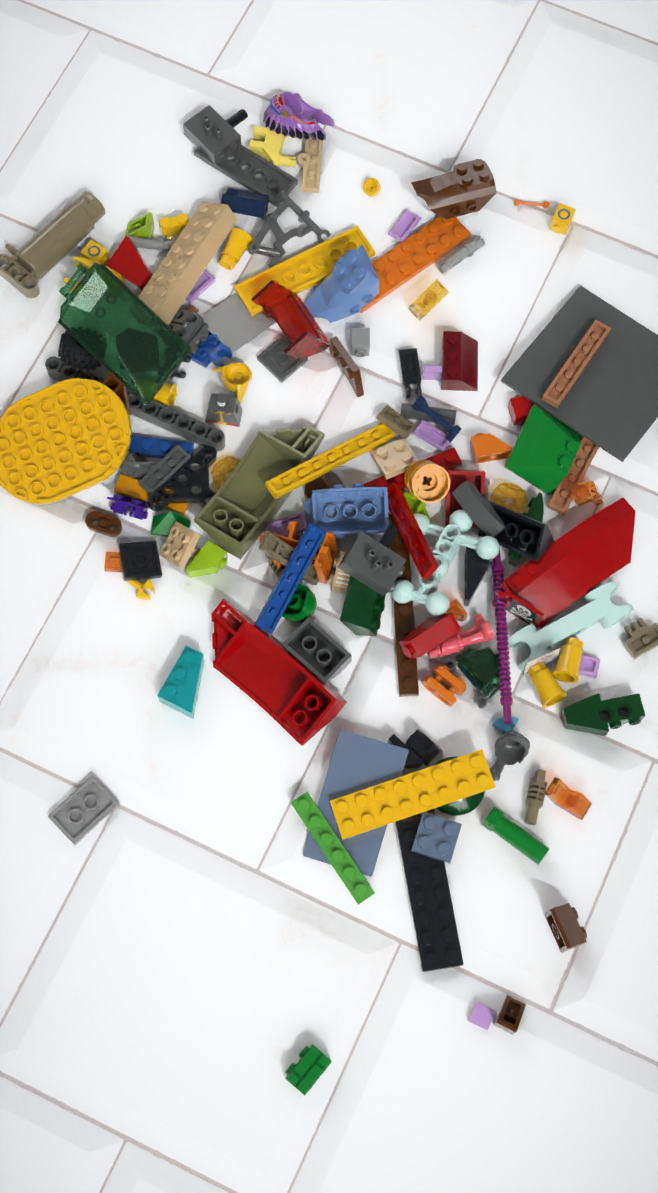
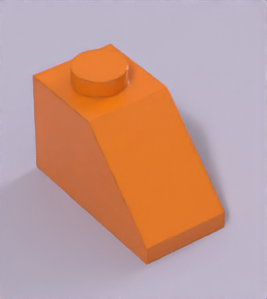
M478 433L471 436L470 448L474 464L508 459L512 447L490 433Z

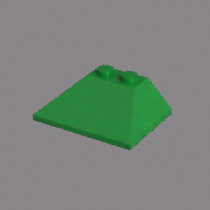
M534 404L504 467L547 495H551L567 476L581 445L579 433Z

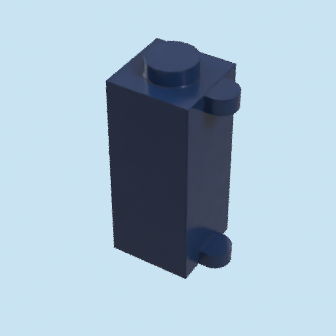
M228 188L226 193L222 194L221 204L228 205L233 213L259 217L261 220H264L268 212L269 195Z

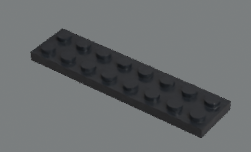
M434 809L425 811L427 813L435 815ZM420 813L395 823L422 972L463 966L464 963L445 863L411 851L423 814Z

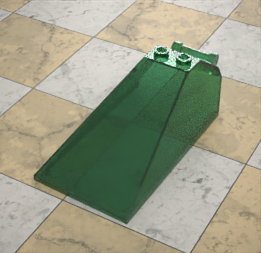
M80 262L76 272L66 285L62 286L59 290L66 300L60 307L58 323L110 373L112 372L140 402L147 406L193 348L105 265L94 263L89 269ZM83 274H85V276H84V277L82 278V280L78 283V285L75 287V289L72 291V293H70V290L74 287V285L77 283V281L80 279V277H81Z

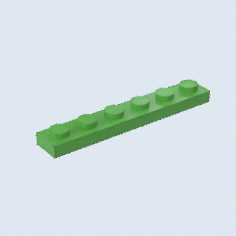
M308 791L290 802L356 903L359 905L374 895L375 892Z

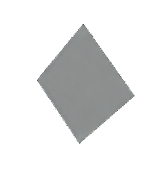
M237 293L202 316L204 322L209 325L208 330L213 335L216 334L218 340L228 346L232 353L278 321L267 310L251 317Z

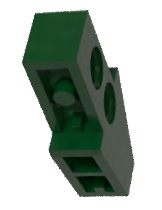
M599 693L563 708L560 713L565 729L601 736L608 734L609 727L610 729H617L622 727V724L627 723L630 726L637 725L646 716L639 693L602 701ZM618 709H623L627 716H621L618 713ZM599 713L606 714L608 719L602 720L599 717Z

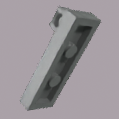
M402 403L400 414L406 419L420 421L423 419L427 422H433V419L425 412L413 409L412 404ZM430 407L438 414L441 413L443 418L451 425L455 424L457 410ZM439 425L440 430H446L441 425Z
M177 444L138 482L139 485L151 495L189 461L191 456Z

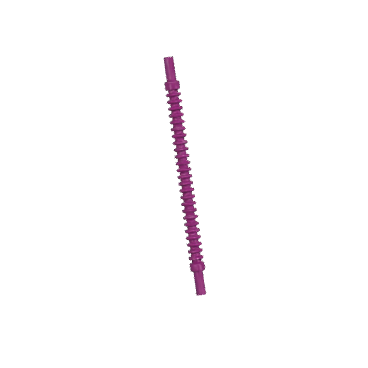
M500 550L499 554L493 558L492 581L494 582L493 591L499 590V592L503 593L505 590L500 588V584L504 582V568L501 564ZM494 593L495 621H497L495 623L497 626L496 640L498 641L497 655L499 656L497 659L500 666L498 674L501 681L499 683L501 686L500 704L503 706L504 723L511 724L513 698L511 697L512 688L510 685L512 683L509 676L511 674L509 671L510 662L508 661L510 657L508 656L509 651H507L509 650L507 646L509 642L507 641L508 632L506 631L508 629L506 626V603L504 602L506 599L499 598Z

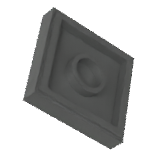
M284 335L257 356V360L281 383L308 361V358Z

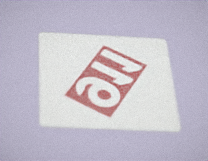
M560 648L528 662L524 675L528 674L531 667L537 664L544 663L548 665L556 661Z

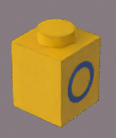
M560 203L552 218L550 229L558 234L566 235L574 219L576 209Z
M90 240L80 252L81 257L97 261L105 266L110 260L108 250L93 240Z

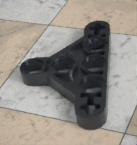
M205 446L149 496V508L152 511L159 512L169 504L198 503L204 508L206 505L205 500L212 498L216 494L209 488V467L217 459L216 449L211 446ZM205 453L208 454V455L211 453V454H212V457L207 456V457L205 458ZM196 463L199 464L201 468L199 470H193L190 466ZM185 475L188 477V480L181 482L178 480V477ZM197 486L200 487L202 491L200 493H194L191 489ZM173 487L175 492L168 494L165 492V489ZM154 500H155V501H159V500H160V504H158V503L154 504Z

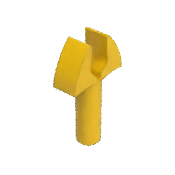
M149 579L146 583H141L138 580L126 581L138 590L136 594L138 599L151 600L150 596L145 594L143 589H149L155 594L154 586Z

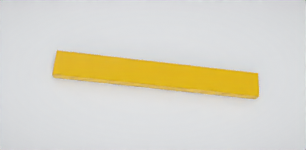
M381 423L266 481L265 486L272 496L277 499L394 439L396 434L392 429Z

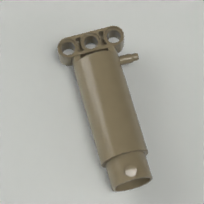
M85 191L74 202H68L19 250L10 244H6L5 248L12 256L0 254V276L26 297H37L40 293L38 282L78 245L105 215L106 211L102 203L93 194Z

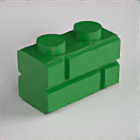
M313 1044L310 1048L306 1045L298 1055L301 1057L297 1064L292 1063L285 1071L287 1074L285 1079L304 1096L332 1063Z

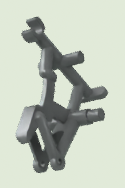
M285 188L276 196L278 199L281 198L283 203L273 213L265 216L264 225L253 243L248 247V253L251 255L259 254L273 257L268 267H273L285 254L282 245L295 236L301 238L314 231L317 235V241L322 243L324 242L321 238L322 234H325L327 237L331 235L328 230L322 231L309 217L310 212L308 210L303 211L285 193ZM290 207L299 216L298 221L300 223L305 222L307 226L301 230L298 228L292 229L284 234L277 222V218ZM269 229L272 230L277 239L273 243L274 249L259 246Z

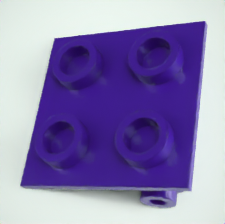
M114 494L113 497L106 498L115 501V503L112 502L110 510H113L114 513H124L127 516L131 506L129 517L133 516V518L140 520L147 519L148 517L146 509L150 508L146 505V501L138 499L129 501V497L120 494Z

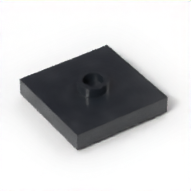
M156 541L120 543L118 545L124 581L162 577Z

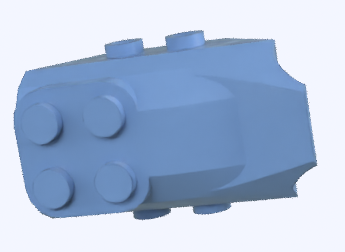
M361 245L357 249H351L335 263L333 271L305 300L311 317L327 319L330 323L359 313L361 308L370 303L379 294V278L364 246Z
M344 484L334 485V488L312 490V496L308 501L304 502L305 518L307 523L314 524L326 533H333L335 538H347V534H354L355 537L360 531L365 534L385 533L389 525L388 488L364 487V484H353V488H345Z

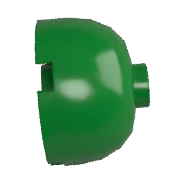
M299 583L282 617L295 623L304 622L308 617L310 618L317 606L315 594L306 585Z

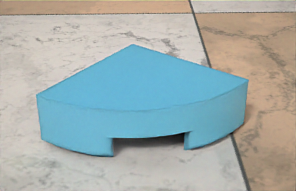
M512 716V723L505 724L504 717L497 719L492 724V727L502 733L513 730L519 719Z

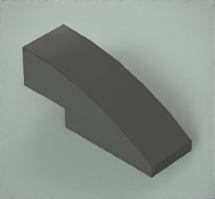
M464 481L452 492L460 506L487 536L495 537L505 528L504 523L487 497H482L473 482Z

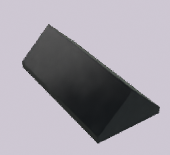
M489 500L505 525V528L494 537L499 545L538 562L555 542L548 525ZM479 528L478 536H480V537L487 536V535Z

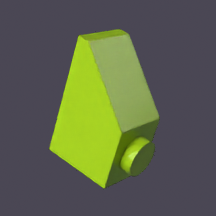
M208 540L186 568L187 576L192 578L217 574L228 563L227 552Z

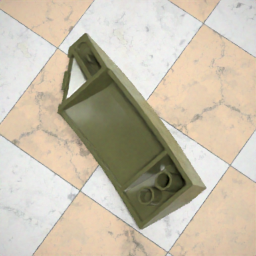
M310 425L302 426L300 429H292L291 427L276 429V432L268 433L266 431H258L257 436L240 462L216 494L194 518V522L225 551L241 560L266 529L268 523L272 521L291 493L289 492L275 499L266 488L265 482L311 459L325 434Z

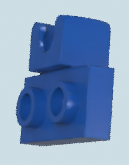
M210 332L208 339L199 345L197 353L191 355V360L205 368L211 362L218 367H223L222 358L227 357L231 359L233 355L231 349L219 341L216 334L213 335Z

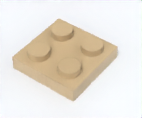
M403 437L370 451L371 457L386 480L406 472L413 462L418 461V458Z

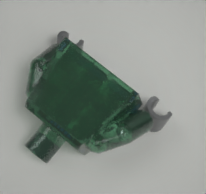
M469 647L456 655L454 660L447 659L444 665L453 664V667L449 668L451 670L450 673L456 670L457 665L480 694L484 693L483 696H479L475 700V704L480 699L484 701V705L480 708L483 709L487 704V699H491L501 687L498 674L500 666L497 659L499 656L497 653L494 654L488 647L484 649Z

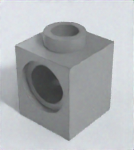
M352 328L351 356H369L370 328Z

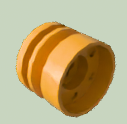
M430 460L415 461L405 472L404 483L406 489L411 495L425 503H435L442 500L450 489L448 472Z

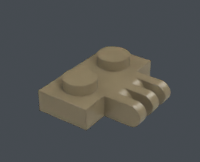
M639 618L637 619L638 625L636 622L630 623L632 629L629 625L624 627L630 639L624 641L623 645L634 660L658 646L657 623L648 627L643 619Z

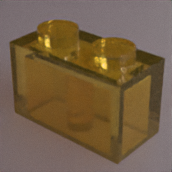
M436 279L407 308L420 321L449 291Z

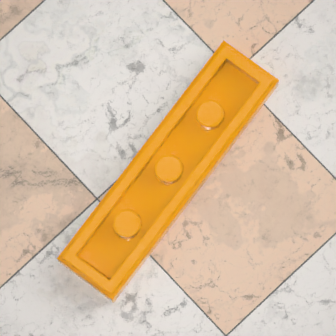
M119 475L114 493L135 500L146 501L147 503L150 496L139 485L138 482L140 480ZM167 488L165 489V492L168 494L175 492ZM154 500V504H156V503L160 504V500H159V501H155V500ZM189 503L169 504L164 509L185 515Z

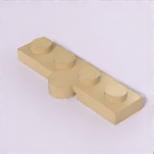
M305 139V153H300L297 157L298 166L303 168L302 192L319 193L323 140Z

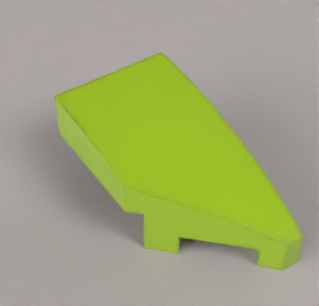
M405 492L404 497L413 515L421 513L430 520L425 502Z

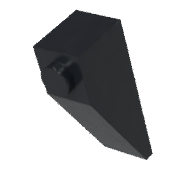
M469 547L465 549L464 606L467 607L486 575L489 565H492L493 559L485 560L480 558L476 550Z

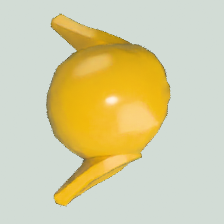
M231 363L223 367L213 368V372L221 373V381L224 387L230 392H236L239 403H241L247 386L252 379L250 368L244 363Z

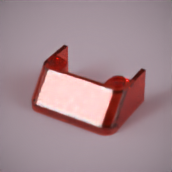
M271 280L251 298L252 302L262 306L264 309L262 312L268 319L272 318L277 322L291 344L284 351L293 359H305L323 352L331 346L310 311L295 292Z

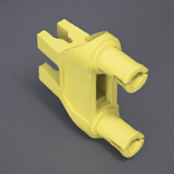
M254 126L253 140H250L249 144L250 150L264 157V159L277 167L281 165L295 168L297 157L282 155L285 138L291 136L285 137L283 134L271 131L270 128Z

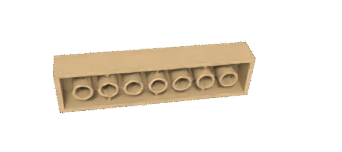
M201 202L129 310L141 325L162 329L168 327L238 220L228 205Z

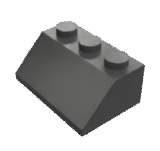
M309 617L282 644L286 650L325 684L338 676L352 662V655Z

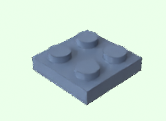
M423 812L411 851L450 864L462 824Z

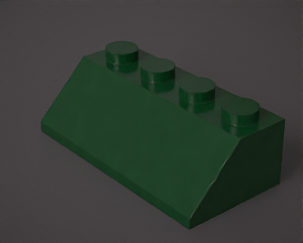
M350 576L340 621L355 635L377 636L381 626V614L385 608L386 594L382 596Z

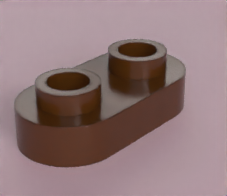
M92 511L85 517L86 526L91 531L109 537H116L122 532L121 521L116 517L98 511ZM94 521H99L96 525L92 524ZM112 526L116 527L115 530H110Z

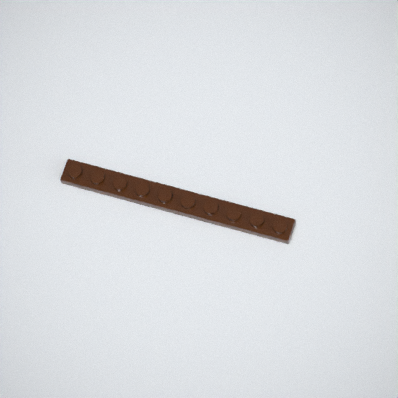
M389 514V525L397 526L392 515ZM398 529L390 545V550L406 559V562L403 565L405 567L404 572L400 577H397L395 582L401 579L411 582L410 552ZM393 599L399 697L419 696L417 658L408 659L399 644L401 640L415 629L413 601L402 604Z

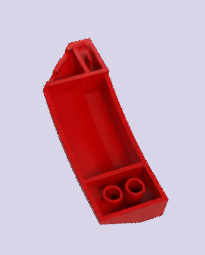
M624 497L592 515L557 539L538 562L530 559L504 580L512 594L544 613L539 625L540 628L547 625L597 585L631 563L636 511Z
M222 599L212 612V622H214L212 646L215 649L213 668L253 699L301 746L306 744L333 720L347 703L328 683H323L282 646L283 643L272 634L256 626L255 621L231 603Z

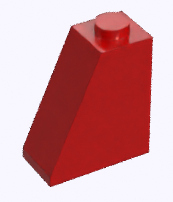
M125 236L106 264L107 267L115 270L125 280L142 291L153 275L136 245L128 236Z
M452 613L428 617L401 640L399 644L408 659L418 658L459 632L461 627Z

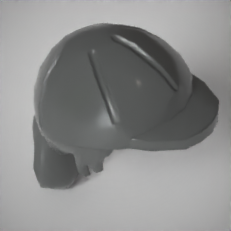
M128 451L119 468L124 475L138 478L145 475L152 465H156V462H147L144 454L141 455L142 452L137 456L135 453Z
M507 731L496 740L494 749L497 759L494 765L489 768L493 781L500 780L505 765H514L517 762L521 764L528 755L530 741L521 733Z

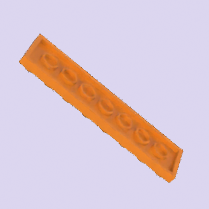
M439 216L372 262L379 278V294L370 303L361 308L360 312L363 313L469 239L471 233L456 217L445 219Z

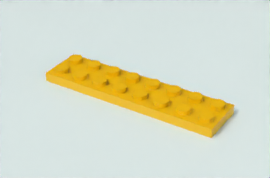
M357 225L234 285V290L252 317L321 283L333 271L335 263L349 250L357 249L363 245L369 258L375 256V251Z
M483 749L331 800L330 804L343 840L496 788Z

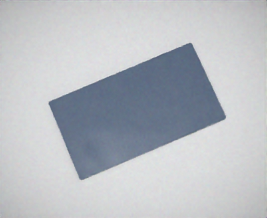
M340 730L317 806L362 874L372 877L387 825L342 840L330 801L401 777L409 750ZM309 832L303 856L331 865Z

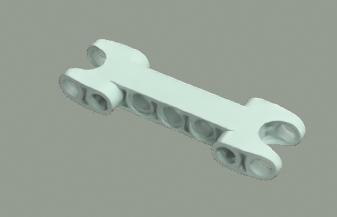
M613 581L592 590L584 597L588 604L548 626L537 630L534 624H530L509 637L507 640L509 642L507 645L509 649L522 647L529 654V657L518 666L521 672L525 671L528 662L550 653L552 648L565 642L566 638H573L598 623H601L604 629H608L634 611L631 604L616 606L610 600V595L619 588L617 582Z

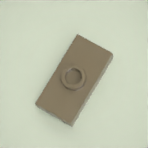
M388 405L376 418L404 439H407L417 427Z

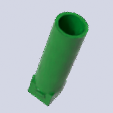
M494 806L481 825L489 831H493L539 865L550 848L503 815L504 813Z

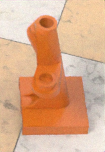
M294 520L288 523V537L273 534L295 549L299 542L295 540L299 530V522ZM262 532L261 535H260V539H259V542H260V543H261V540H262L263 535H264L265 532ZM329 532L326 533L322 546H319L312 559L315 562L314 567L319 582L327 584L333 569L335 556L337 557L339 553L335 535ZM274 560V565H277V568L282 569L284 567Z

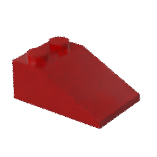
M446 469L450 478V489L445 496V527L449 525L450 515L454 511L464 510L452 494L464 481L473 482L482 497H484L486 473L484 470ZM473 521L471 528H479Z

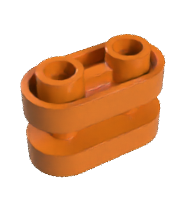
M437 664L432 669L434 677L432 678L427 675L422 680V684L445 705L452 707L457 701L454 694L456 693L461 696L467 690L466 682L461 677H455L450 673L451 670L446 665ZM441 681V682H442L443 684H445L449 689L447 690V689H446L444 686H442L439 682Z

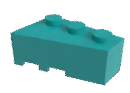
M186 645L157 695L159 702L194 719L198 691L205 663L202 653Z

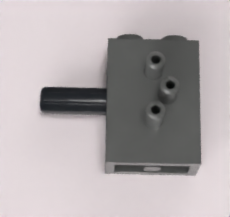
M208 105L183 123L184 135L213 164L217 165L219 162L224 161L231 153L238 151L242 146L241 135L234 127L248 118V114L244 109H241L225 120Z
M388 525L380 542L360 531L353 538L338 568L382 596L388 592L391 593L397 585L395 580L405 570L403 565L406 562V559L389 549L398 532L397 526Z

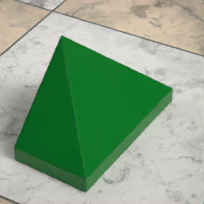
M171 511L153 516L151 535L168 537L175 522L190 528L191 520Z

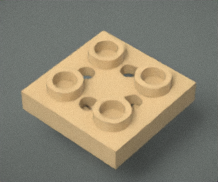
M175 522L159 555L177 567L184 569L190 556L195 558L201 550L200 547L196 546L201 535L183 524Z

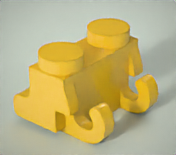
M180 213L176 217L161 218L158 222L162 235H166L167 240H171L170 236L180 234L188 223L187 215Z

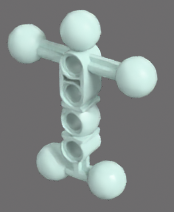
M461 509L454 511L450 515L449 525L445 528L430 523L429 518L424 514H414L423 535L430 534L439 537L435 545L436 550L432 551L439 567L429 579H422L419 574L420 587L418 590H415L412 583L408 580L401 579L396 581L397 585L391 592V596L396 602L405 604L414 601L425 605L430 614L441 616L449 610L450 600L443 592H437L438 583H441V578L448 573L450 562L456 556L460 546L463 545L475 549L478 556L485 560L493 559L499 554L500 545L494 537L484 536L477 539L462 534L469 531L473 520Z

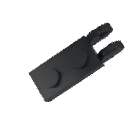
M417 348L399 350L401 375L406 398L411 396L410 384H416L417 397L422 396Z

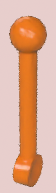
M515 199L513 202L515 206L519 204L542 206L544 209H548L550 206L548 201L537 203Z

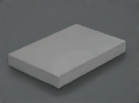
M92 775L52 811L48 818L76 846L120 803Z

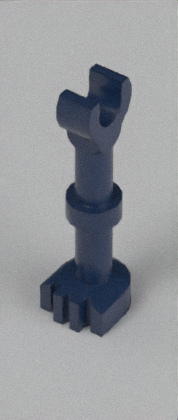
M420 395L412 404L413 409L425 412L433 419L435 424L438 423L449 432L446 439L450 443L461 431L462 428L459 425H451L443 418L441 413L438 414L430 408L423 396Z

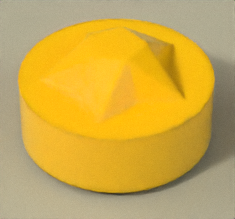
M369 178L363 184V191L370 197L378 195L381 190V184L375 178Z

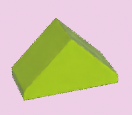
M148 212L128 222L125 236L153 238L155 229L153 214Z

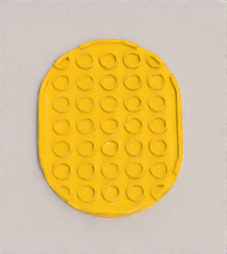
M71 378L57 382L13 403L5 410L4 415L0 419V485L11 495L22 501L33 504H50L66 499L108 479L124 461L131 442V421L123 401L113 390L98 381Z

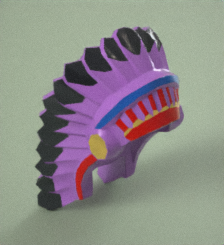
M283 92L273 96L270 100V105L263 114V122L266 123V128H270L271 131H275L277 134H283L285 137L289 135L292 138L297 137L299 139L304 137L307 140L310 138L313 140H326V133L318 123L334 126L335 124L334 119L324 113L322 109H316L303 101L299 93Z

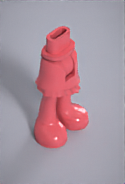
M479 613L474 617V627L463 632L460 630L427 652V655L430 658L435 656L444 657L445 655L464 650L466 645L491 641L494 639L493 630L489 622L485 621L482 614Z

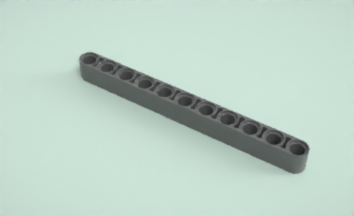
M55 356L49 357L45 362L49 377L58 382L71 378L95 380L100 383L105 380V378L85 369L83 371L77 367L73 369L71 368L72 365H65V361L62 362L60 358ZM126 388L132 415L203 447H214L217 452L225 448L224 433L220 429ZM166 417H171L169 420H164ZM182 424L188 425L187 427H180ZM200 431L204 432V434L197 435L196 433ZM214 439H220L219 442H213Z

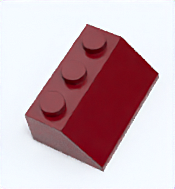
M443 331L441 390L478 391V341L463 332Z

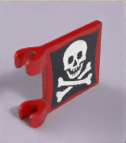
M500 584V588L504 589L505 592L501 593L499 590H496L495 594L499 598H508L507 602L506 600L504 601L506 603V610L528 625L534 624L538 628L544 613L512 594L506 584Z

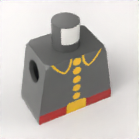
M212 393L205 422L240 427L243 409L238 398L224 393Z

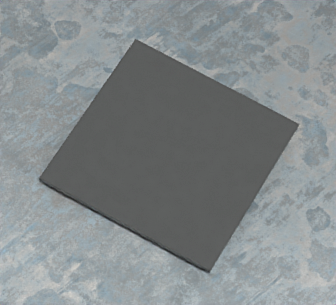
M580 285L502 377L501 382L623 462L658 418V335ZM595 320H598L611 328L610 333L558 409L541 400Z

